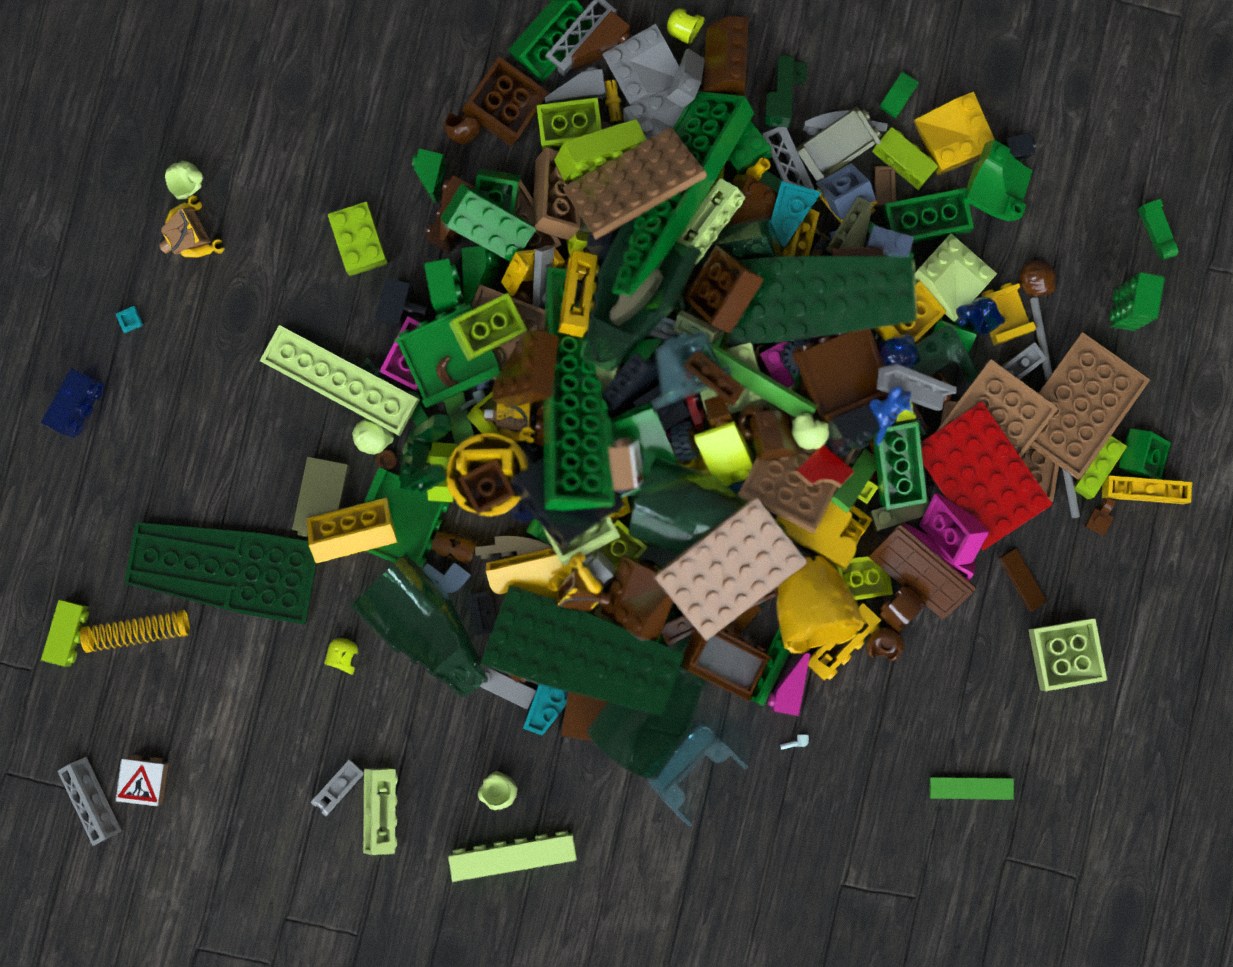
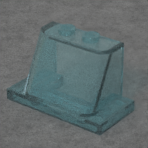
M703 331L689 336L685 333L678 338L673 337L656 350L661 396L651 402L655 410L709 389L683 366L697 349L727 374H732L729 366L722 368Z

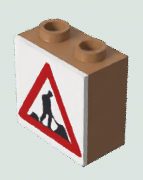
M630 437L619 438L618 441H615L609 447L614 491L638 488L644 482L639 440L631 441Z
M130 755L129 758L122 759L116 801L151 806L162 805L169 763L162 762L163 758L157 757L143 760L141 755Z

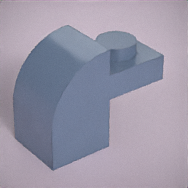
M428 563L423 568L427 579L433 583L436 580L439 582L434 589L441 593L459 591L472 576L456 563L452 564L445 575Z

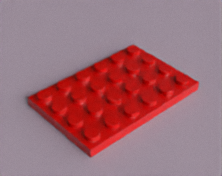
M982 401L921 441L923 465L944 496L976 517L989 531L981 546L982 551L1053 505Z

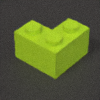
M433 442L431 450H428L427 463L445 466L447 470L449 459L457 448V444ZM447 480L426 491L428 492V501L453 502L454 497L449 492Z

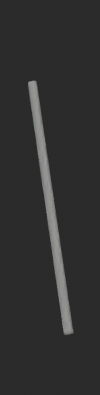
M1036 297L1031 298L1030 303L1039 348L1047 358L1042 362L1045 381H1047L1052 374L1039 300ZM1062 469L1071 517L1078 518L1080 514L1073 477Z

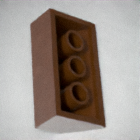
M727 16L707 27L703 92L744 96L749 17Z

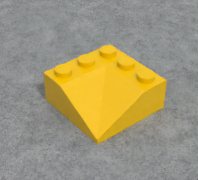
M974 91L956 98L914 120L928 155L938 165L935 170L937 176L980 159L984 144L995 140Z

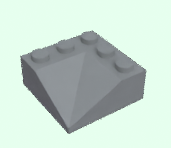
M656 24L626 40L624 44L621 43L603 53L630 106L671 88L679 68Z
M669 88L623 108L624 123L637 119L646 139L649 140L670 127L673 128L684 108L667 99Z

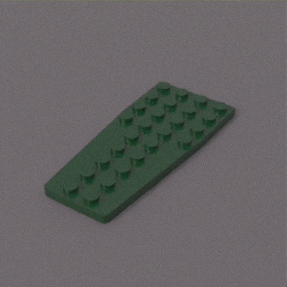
M784 256L740 260L761 276L763 281L750 300L748 307L745 308L739 318L738 323L732 329L730 345L747 344L750 342L752 344L793 341L795 339L800 340L915 322L917 320L914 259L912 257Z
M137 523L134 527L125 583L245 615L306 625L317 563L310 550L309 541L254 532Z
M509 585L480 664L546 687L658 715L664 714L683 660L681 653L652 640L640 639L628 630L582 610L556 606V600Z

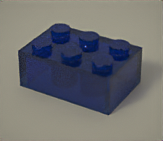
M71 368L41 423L63 435L75 438L76 435L78 436L81 433L85 418L91 415L95 400L101 397L104 384Z

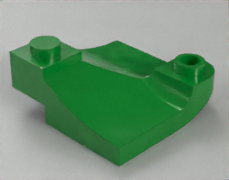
M996 140L984 144L979 162L974 163L963 200L1004 221L1018 220L1023 216L1026 208L1023 200L1033 170L1013 157L1010 153V148Z

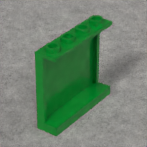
M463 303L454 308L455 312L450 314L447 312L441 313L436 316L437 320L431 323L428 320L417 325L418 329L411 332L409 329L398 333V338L394 339L395 342H398L424 399L422 402L425 408H429L497 377L501 371L493 350L468 361L449 325L452 320L474 310L472 305L467 306L466 303ZM446 356H450L445 370L450 380L457 383V385L452 387L446 386L439 379L436 371L439 361L442 358L445 359Z
M653 402L610 418L613 444L619 438L630 437L631 441L639 440L640 453L645 457L642 466L644 482L638 488L629 489L624 494L618 493L621 498L627 495H637L640 490L655 488L659 483L666 480L673 481L681 475V466Z
M378 468L364 503L387 497L397 542L369 549L366 552L418 572L419 569L422 570L425 566L427 558L424 556L427 550L430 551L432 549L433 534L435 531H439L443 522L440 519L443 512H447L450 502L428 501V492L419 493V490L412 491L411 488L409 490L401 489V481H399L398 475Z

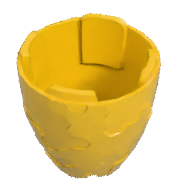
M494 433L479 434L464 440L454 450L447 467V487L451 496L456 499L457 504L466 511L476 513L459 480L461 475L460 470L457 469V457H461V450L512 449L517 461V474L528 468L529 463L525 453L512 439ZM514 491V497L479 515L495 516L503 514L516 506L521 498Z
M816 556L815 561H812L810 557L804 558L807 563L778 585L777 616L784 647L790 650L791 653H805L810 648L833 642L837 644L845 643L855 638L856 633L864 625L858 610V604L846 582L824 556Z

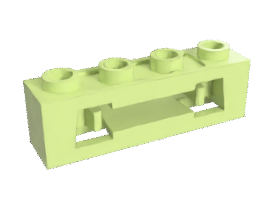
M720 178L672 247L681 256L697 265L746 197L737 187ZM718 191H720L722 194L719 198H715V204L713 205L711 201L718 193ZM690 229L694 231L689 233L690 238L687 241L683 240Z
M364 769L363 853L395 854L397 838L395 836V827L397 826V817L395 815L397 795L395 794V785L398 781L396 769Z

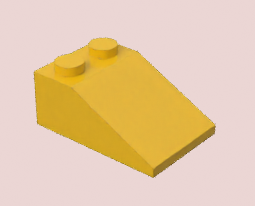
M921 280L915 284L917 320L911 323L874 328L896 355L908 350L946 313V310Z

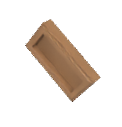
M891 166L874 167V193L878 202L875 208L883 207L886 203L896 202L895 169Z

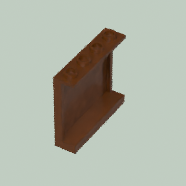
M870 329L840 333L832 338L828 335L818 339V344L813 346L812 343L800 346L801 351L794 353L810 400L817 405L815 413L819 422L830 423L833 418L864 405L869 406L870 402L875 399L885 400L888 398L889 393L877 389L879 368H884Z

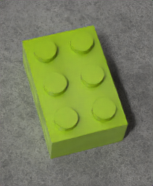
M598 98L537 105L542 150L545 148L559 150L565 141L602 130Z
M367 202L327 214L345 270L349 276L388 264Z
M508 293L449 323L468 361L527 331Z

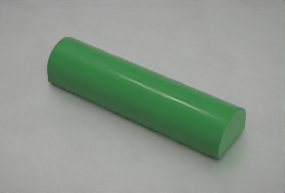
M780 627L766 653L772 659H769L751 695V700L762 706L765 705L791 653L790 650L784 647Z

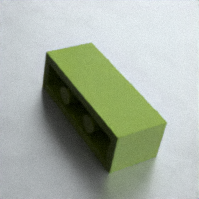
M892 127L880 140L881 144H876L872 151L918 190L938 167L933 158L926 156L916 144L910 143L900 131Z
M1110 436L1081 479L1075 480V491L1086 499L1094 498L1127 446Z
M58 600L41 658L42 661L64 667L71 666L77 658V651L75 650L77 644L81 642L80 630L83 623L87 622L89 616L88 606L66 600Z

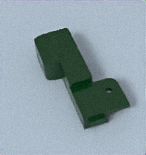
M778 56L776 92H770L766 97V125L790 127L793 83L802 84L806 81L807 62H793V56Z

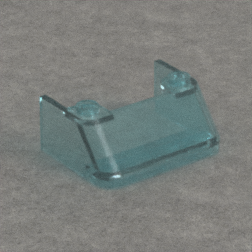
M699 725L650 773L648 782L650 787L666 805L690 827L692 825L691 820L679 809L684 803L685 795L677 785L706 756L713 762L721 763L731 755L745 770L748 766L709 727Z

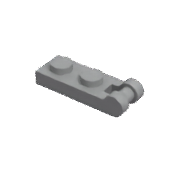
M349 759L311 801V804L315 807L318 806L322 810L321 813L327 816L364 775V771ZM325 796L331 800L329 804L323 800Z

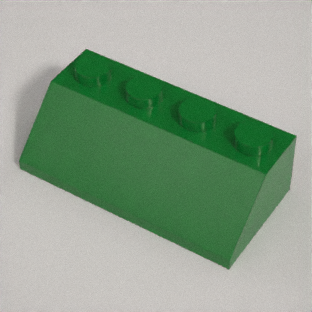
M551 0L508 49V52L523 68L543 83L557 67L546 58V54L585 10L577 0ZM592 19L583 20L580 23L581 30H589L592 27ZM579 34L570 35L567 38V46L576 45L579 42ZM557 50L552 56L561 62L566 57V50Z

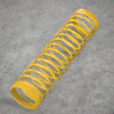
M179 610L176 618L175 612H172V622L175 629V635L173 636L171 634L170 617L166 613L165 621L169 632L168 637H166L164 634L163 616L159 614L161 638L158 636L157 619L153 615L152 625L156 635L154 640L151 637L150 619L146 616L145 624L149 635L148 641L145 639L144 622L140 617L141 642L138 640L137 622L133 618L132 627L136 638L135 643L131 640V624L127 619L125 625L129 638L128 644L125 642L124 624L120 620L119 631L123 641L122 645L118 643V627L116 622H113L112 630L116 641L115 646L112 645L110 624L106 623L109 647L105 645L104 626L100 624L99 634L103 644L102 648L99 647V634L96 625H93L92 631L89 626H85L80 630L81 645L83 650L89 653L95 652L97 649L102 651L104 647L110 649V647L116 648L117 645L123 647L124 644L129 646L130 643L135 645L137 641L142 644L143 641L148 643L150 639L156 641L158 638L161 641L163 637L169 639L170 636L175 638L176 635L179 637L188 636L190 632L188 615L185 610ZM101 627H102V630H103L104 641H103V638H102ZM94 628H95L96 634H97V641H96V637H95Z

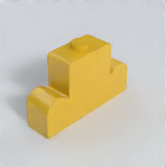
M831 501L814 534L780 516L775 520L788 538L819 556H824L828 561L845 571L855 556L856 544L854 540L849 537L841 538L852 519V514L849 511L846 513Z
M554 548L486 563V573L493 592L497 594L507 593L509 585L556 601L557 591L549 589V582L554 575H558L562 580H565L572 573L570 564L563 566Z

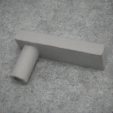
M549 245L535 250L532 305L541 309L545 308L547 268H553L554 247Z
M480 664L472 681L473 684L527 710L536 693V690L520 682L516 683L512 678Z

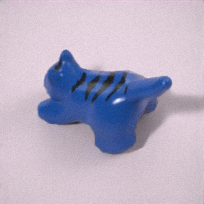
M900 386L893 388L885 401L875 399L869 404L870 410L880 425L876 436L877 445L881 444L887 428L896 421L898 415L903 410L913 411L910 401L911 392H902Z

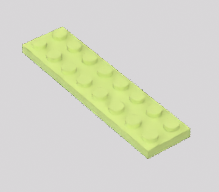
M280 325L260 359L266 365L401 436L419 402L418 398Z

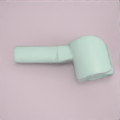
M484 390L473 392L474 399L459 406L460 410L463 411L486 397Z
M797 735V741L780 744L781 750L796 746L804 747L809 743V736Z

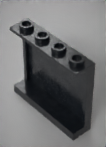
M676 333L671 335L654 357L648 361H645L638 352H635L602 392L603 400H605L607 405L608 418L617 416L634 407L633 401L656 388L688 351L689 347Z
M544 457L517 474L510 483L511 487L561 551L567 548L573 540L614 512L618 513L624 505L621 496L614 492L613 506L574 510L545 509Z

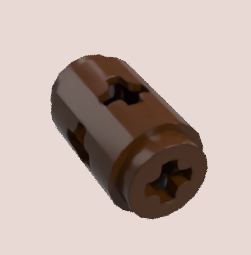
M443 530V532L437 531L431 550L436 551V554L463 563H466V561L471 563L477 543L473 542L472 539Z

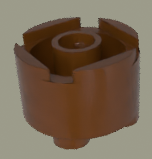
M905 586L897 591L893 602L888 600L879 610L881 613L880 617L897 633L927 605L910 587L906 588Z

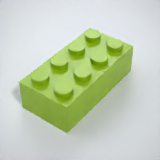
M637 119L565 141L554 161L564 182L571 179L576 181L608 161L622 156L626 151L633 149L647 139Z

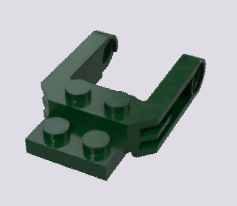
M434 415L411 430L402 451L401 460L403 463L399 474L401 489L409 490L411 488L412 491L419 490V493H425L447 480L448 471L445 469V466L434 464L427 466L429 444L446 435L453 428L454 419L452 417Z

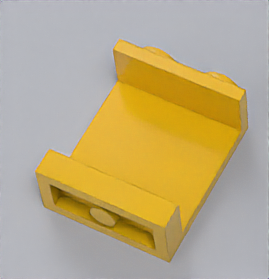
M554 247L553 268H562L565 260ZM536 249L515 252L501 281L511 296H515L521 282L534 280Z
M1011 282L1001 286L999 291L988 290L981 293L982 297L977 300L994 346L1036 330L1034 322L1029 323L1017 290L1020 288V284L1013 285Z
M512 449L461 450V457H457V469L460 470V475L463 476L471 472V467H481L497 459L500 467H503V472L508 482L511 483L517 475V461Z

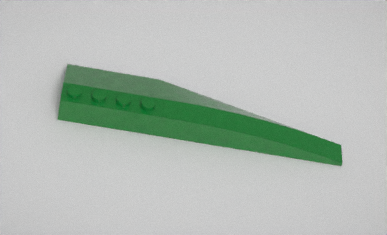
M698 91L695 99L684 108L672 129L704 169L707 177L637 216L634 224L635 232L634 235L630 236V247L628 252L624 254L623 259L625 262L623 267L619 269L613 288L614 293L632 296L663 260L693 218L754 115L745 96Z
M548 267L544 332L558 336L552 397L544 399L545 509L574 510L613 506L614 486L609 447L613 445L611 419L608 418L607 405L602 397V387L597 379L596 366L585 333L583 337H577L558 332L567 269ZM574 300V304L572 305V307H571V309H570V313H571L573 307L579 308L578 303L576 304V301H575V300Z

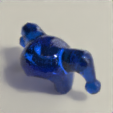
M980 297L971 304H964L956 309V315L959 318L958 323L965 325L967 323L966 318H968L972 326L980 334H988L998 328L1000 324L1005 323V317L1001 316L997 304L992 298Z

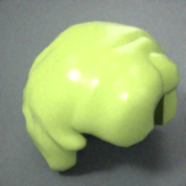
M181 161L172 164L166 169L165 178L169 191L180 200L191 197L201 188L203 175L194 164L188 161Z
M810 413L800 414L793 420L792 435L797 444L802 448L819 449L828 439V424L819 421L814 423Z
M367 418L357 423L352 432L354 444L360 451L366 452V454L381 453L394 439L391 431Z
M495 771L483 780V785L478 790V797L490 809H503L513 803L518 788L508 775Z

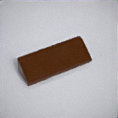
M698 349L683 364L689 373L731 407L735 405L745 387Z
M1017 548L998 558L1029 612L1036 610L1047 602Z

